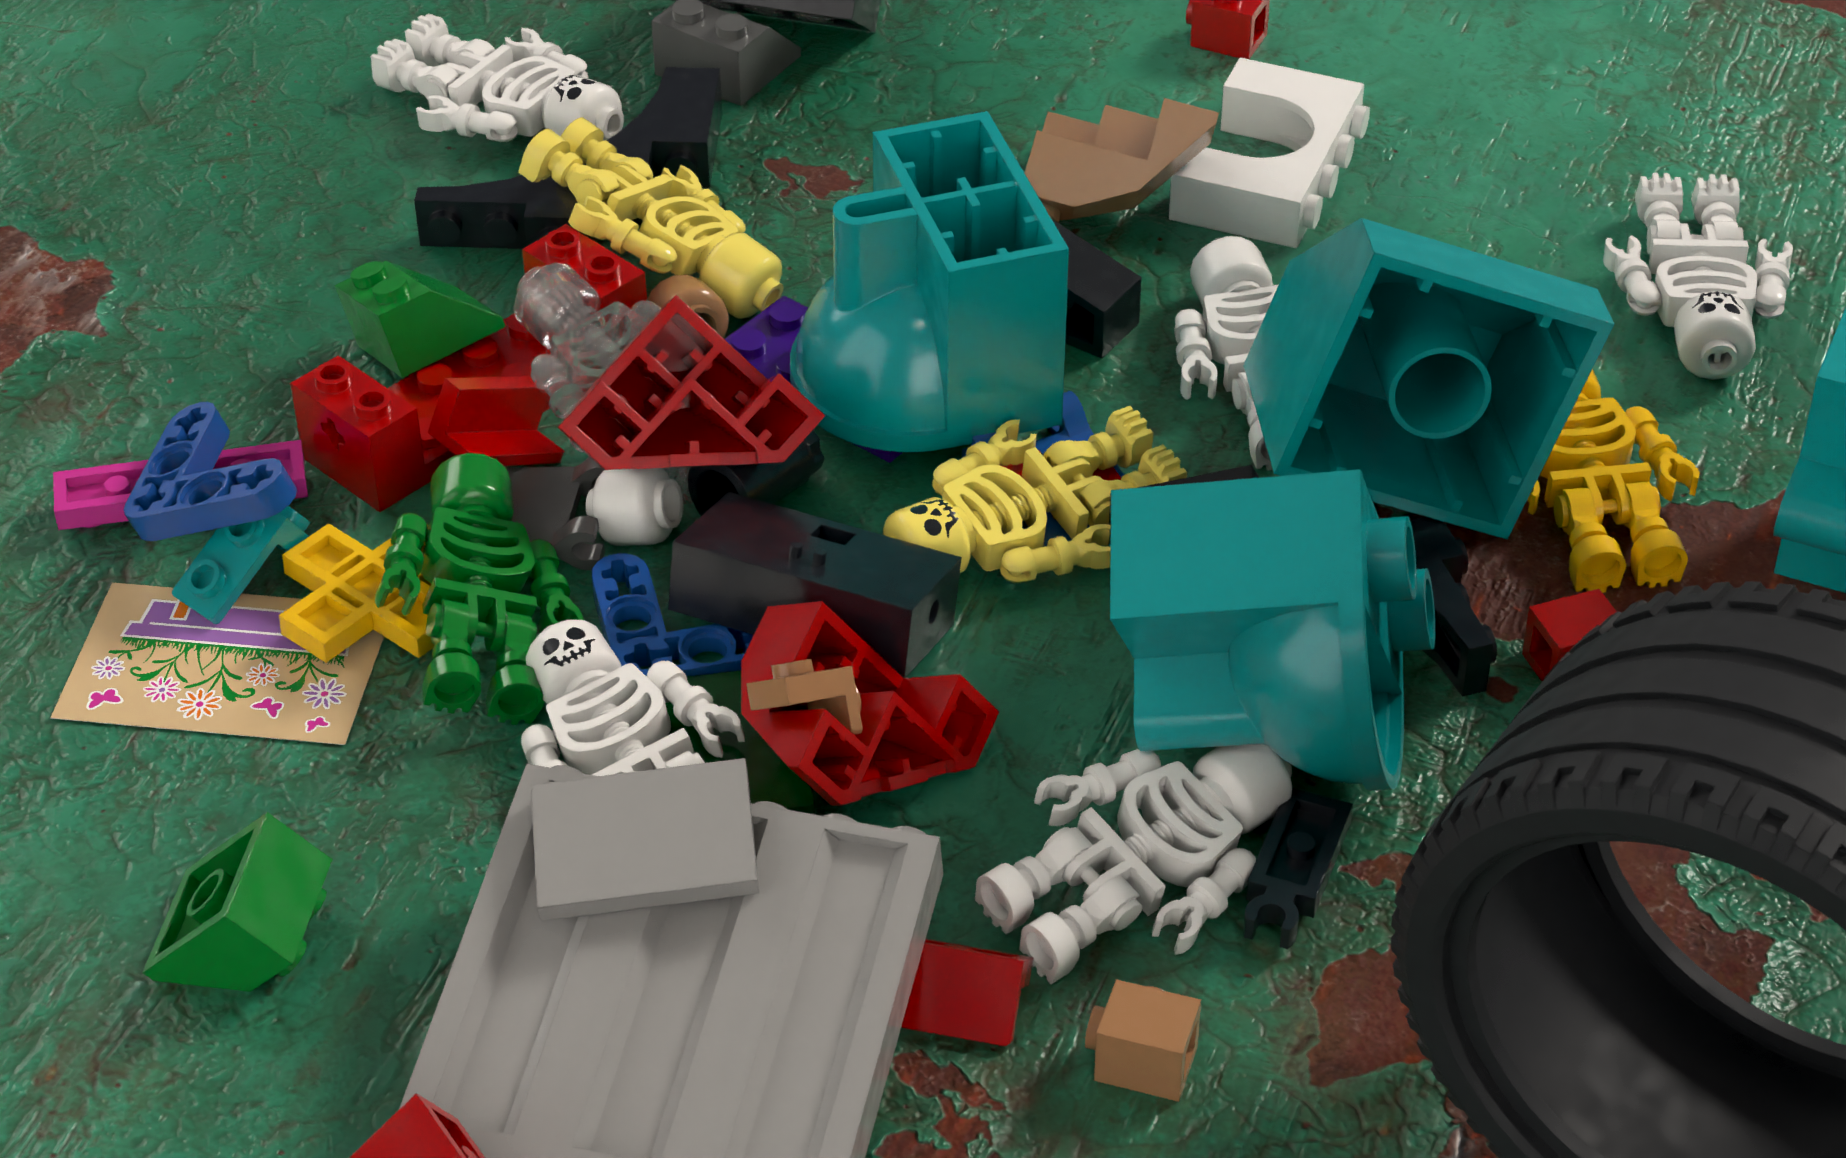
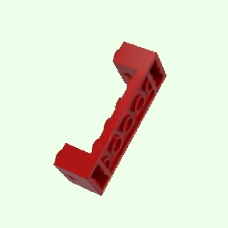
M567 224L551 231L546 236L522 249L528 305L505 318L503 321L506 327L410 374L388 388L339 355L291 382L304 460L378 512L384 511L431 482L432 475L438 466L449 458L456 456L427 433L445 378L537 376L551 386L543 411L545 412L597 380L648 323L645 272ZM563 316H568L572 320L571 327L565 331L558 330L555 327L556 321ZM581 319L578 327L582 339L576 340L577 343L571 344L572 347H566L567 349L561 348V350L559 351L550 346L549 344L540 341L542 340L550 342L555 347H559L558 344L566 346V344L564 343L565 341L571 343V337H577V335L573 332V328L577 324L578 320ZM546 329L552 333V338L545 340L538 336L536 331ZM556 334H563L566 338L558 341Z

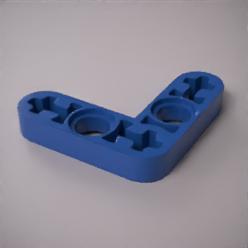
M199 402L181 410L169 421L126 501L123 511L141 539L157 541L272 517L291 504L296 497L297 488L281 461L275 458L213 469L229 438L230 430L213 403Z
M617 553L605 556L596 562L592 568L594 602L603 637L622 666L632 663L646 676L648 669H640L639 667L648 666L650 668L656 662H672V660L679 659V665L676 666L686 674V677L741 670V660L754 635L718 624L666 632L649 568L645 561L635 555ZM618 582H625L630 591L629 595L619 597ZM627 620H641L648 624L642 629L632 631L621 630L617 627V625ZM743 648V654L737 655L736 649ZM708 651L717 652L724 656L719 661L713 663H700L692 659L698 653Z

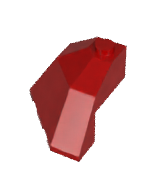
M675 295L665 303L624 348L557 428L604 470L766 464L785 462L825 415L780 373L767 379L684 301Z
M823 601L768 606L741 660V714L783 762L831 806L848 804L861 800V797L883 791H893L925 782L930 777L944 773H955L974 768L999 714V711L961 674L903 678ZM812 659L814 672L852 666L855 686L861 697L860 716L862 733L859 735L852 734L826 709L808 710L807 702L751 711L746 683L773 679L771 665Z

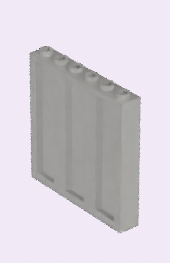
M526 763L400 1108L416 1093L456 1117L485 1158H865L943 878L940 837L927 835L923 831L910 826L887 828L859 823L842 814L831 813L819 816L791 811L774 802L760 801L755 804L751 803L759 883L758 894L541 921L536 897L531 785L597 776L584 774L580 770L566 765H556L549 768Z

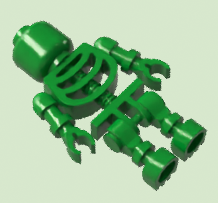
M465 453L456 455L441 463L432 475L430 486L432 517L428 527L426 521L414 513L402 514L397 519L391 536L392 546L388 548L385 554L383 565L385 573L376 591L375 603L378 608L382 607L388 594L392 593L394 588H398V595L405 600L401 612L404 616L408 615L420 592L418 576L421 573L424 579L431 583L422 608L423 614L428 615L426 634L428 637H431V642L434 644L432 661L427 667L423 682V705L430 706L434 703L435 711L441 712L443 708H447V713L454 714L457 708H461L462 712L465 713L470 711L481 693L480 667L477 661L472 658V649L470 647L476 635L484 637L485 649L494 652L497 657L495 664L496 673L492 676L487 691V717L498 715V722L505 723L506 720L510 719L512 725H517L522 719L525 720L526 724H532L545 703L533 667L526 665L525 658L531 643L536 639L537 626L535 622H532V616L537 605L540 607L539 633L548 626L564 620L584 619L580 609L568 598L570 596V588L566 577L557 571L560 561L554 546L543 539H534L530 542L525 526L512 521L514 513L513 490L507 468L497 459L485 454ZM529 576L534 579L530 588L532 596L520 594Z

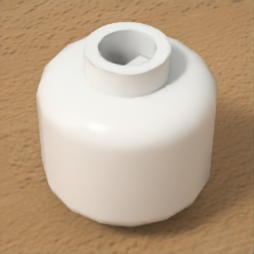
M662 468L604 470L597 478L594 488L587 494L586 514L598 519V532L611 545H653L664 542L672 532V529L679 525L683 514V496L677 481L670 479L668 473Z

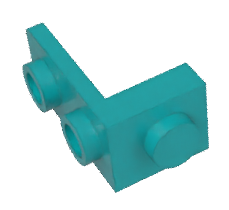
M287 506L278 514L263 520L218 528L172 590V595L213 624L220 623L274 548L277 547L283 552H287L309 537L305 530L311 522Z

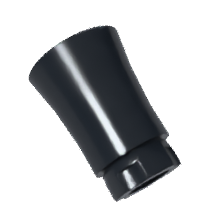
M812 430L783 463L690 467L688 489L696 510L702 516L728 492L774 505L777 504L785 496L804 485L810 476L822 467L824 456L820 449V438Z

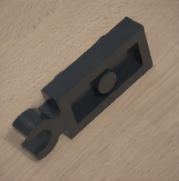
M1292 788L1291 798L1278 807L1248 879L1246 900L1250 902L1245 909L1244 938L1252 940L1256 934V929L1260 925L1273 923L1281 927V948L1289 949L1295 943L1299 914L1311 918L1315 916L1351 824L1352 803Z

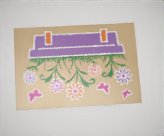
M112 582L50 719L345 745L384 636L372 630L325 663L281 634L279 615L301 600L299 598L241 594L222 621L218 624H213L172 595L173 588Z

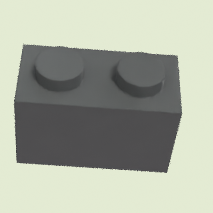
M677 0L651 20L656 75L663 77L666 67L720 68L721 97L723 100L739 106L747 102L801 56V47L770 27L748 20L742 15L731 14L703 4L699 0Z

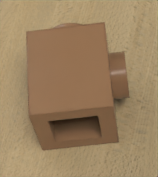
M1116 979L1106 1007L1095 1005L1087 1026L1085 1048L1095 1050L1094 1081L1179 1102L1198 1048L1201 999L1167 992L1153 986H1142Z

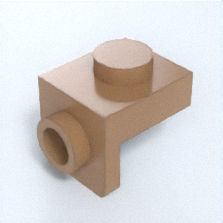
M812 659L771 665L773 679L746 683L751 711L807 702L808 710L826 709L852 734L859 735L862 733L860 716L861 697L855 686L852 666L814 672Z

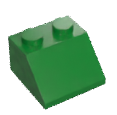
M374 261L363 264L351 272V278L334 285L358 346L401 378L506 327L502 316L456 286L389 261Z
M266 812L186 869L142 973L153 981L247 992L253 991L275 975L280 977L286 976L297 966L306 951L307 943L302 938L309 920L318 912L326 898L327 892L322 886L333 859Z

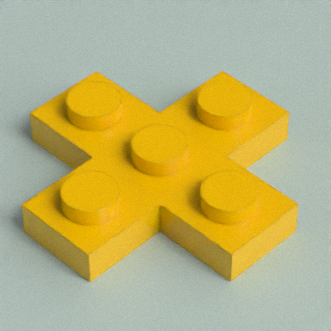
M328 523L282 554L284 574L313 592L279 615L281 634L325 663L372 630H375L417 658H420L434 648L431 637H428L426 634L428 615L423 614L422 608L431 583L425 580L421 573L419 574L420 592L411 612L406 616L401 612L405 600L398 595V588H394L393 592L388 594L384 605L378 608L375 603V594L385 573L384 559L386 551L392 546L391 538L374 550H371Z

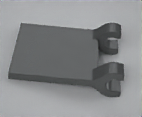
M590 457L577 466L507 468L513 490L514 513L512 521L525 526L530 542L534 539L546 540L554 546L559 559L575 568L592 570L596 562L602 559L605 554L604 543L586 544L595 542L599 529L598 519L591 516L575 518L581 495L587 497L588 492L594 488L597 478L604 469Z

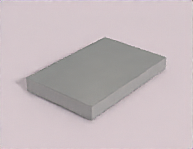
M745 758L531 785L536 897L541 921L759 893L748 771Z

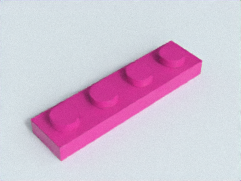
M301 440L222 450L213 468L218 469L275 458L281 461L297 488L294 499L308 497ZM148 460L53 472L54 514L58 530L80 527L92 528L102 524L129 521L123 511L124 506Z

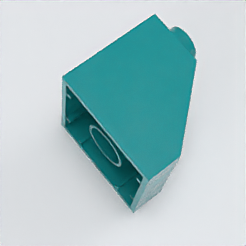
M1360 218L1288 262L1243 366L1274 474L1285 476L1360 469L1373 502L1508 539L1614 326V322L1597 288Z

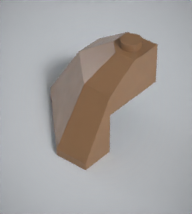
M1164 98L1159 119L1105 105L1100 124L1098 125L1048 111L1042 131H1036L1025 175L1049 216L1057 223L1060 220H1070L1132 209L1211 143L1219 112Z

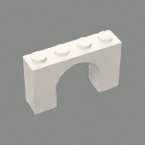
M1239 58L1223 85L1220 131L1278 143L1291 148L1295 152L1277 157L1257 158L1205 148L1171 177L1169 220L1297 249L1307 228H1316L1321 215L1323 198H1331L1337 185L1339 168H1347L1351 161L1354 139H1362L1365 135L1369 122L1370 108L1362 106L1364 84Z

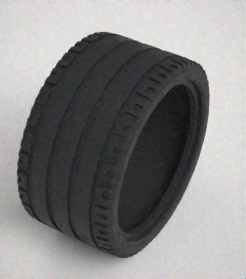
M1746 581L1740 588H1734L1729 582H1716L1705 591L1700 586L1693 585L1684 587L1677 595L1670 591L1656 594L1648 603L1640 600L1631 604L1623 613L1617 611L1600 626L1596 625L1557 662L1427 831L1403 874L1402 884L1397 891L1394 902L1397 908L1392 915L1391 927L1395 930L1391 938V951L1397 956L1392 964L1394 976L1402 982L1397 990L1400 1002L1409 1008L1405 1017L1409 1027L1419 1034L1420 1038L1417 1041V1045L1422 1055L1432 1061L1433 1065L1430 1070L1438 1082L1447 1086L1450 1090L1447 1094L1450 1101L1456 1108L1463 1110L1468 1115L1466 1122L1474 1132L1482 1134L1488 1139V1147L1497 1157L1846 1158V1045L1810 1034L1771 1016L1721 985L1697 966L1671 941L1643 907L1623 875L1609 843L1611 841L1662 845L1697 853L1733 865L1765 879L1800 898L1846 931V600L1832 599L1830 592L1813 588L1808 594L1799 592L1795 585L1779 583L1774 589H1766L1761 582Z

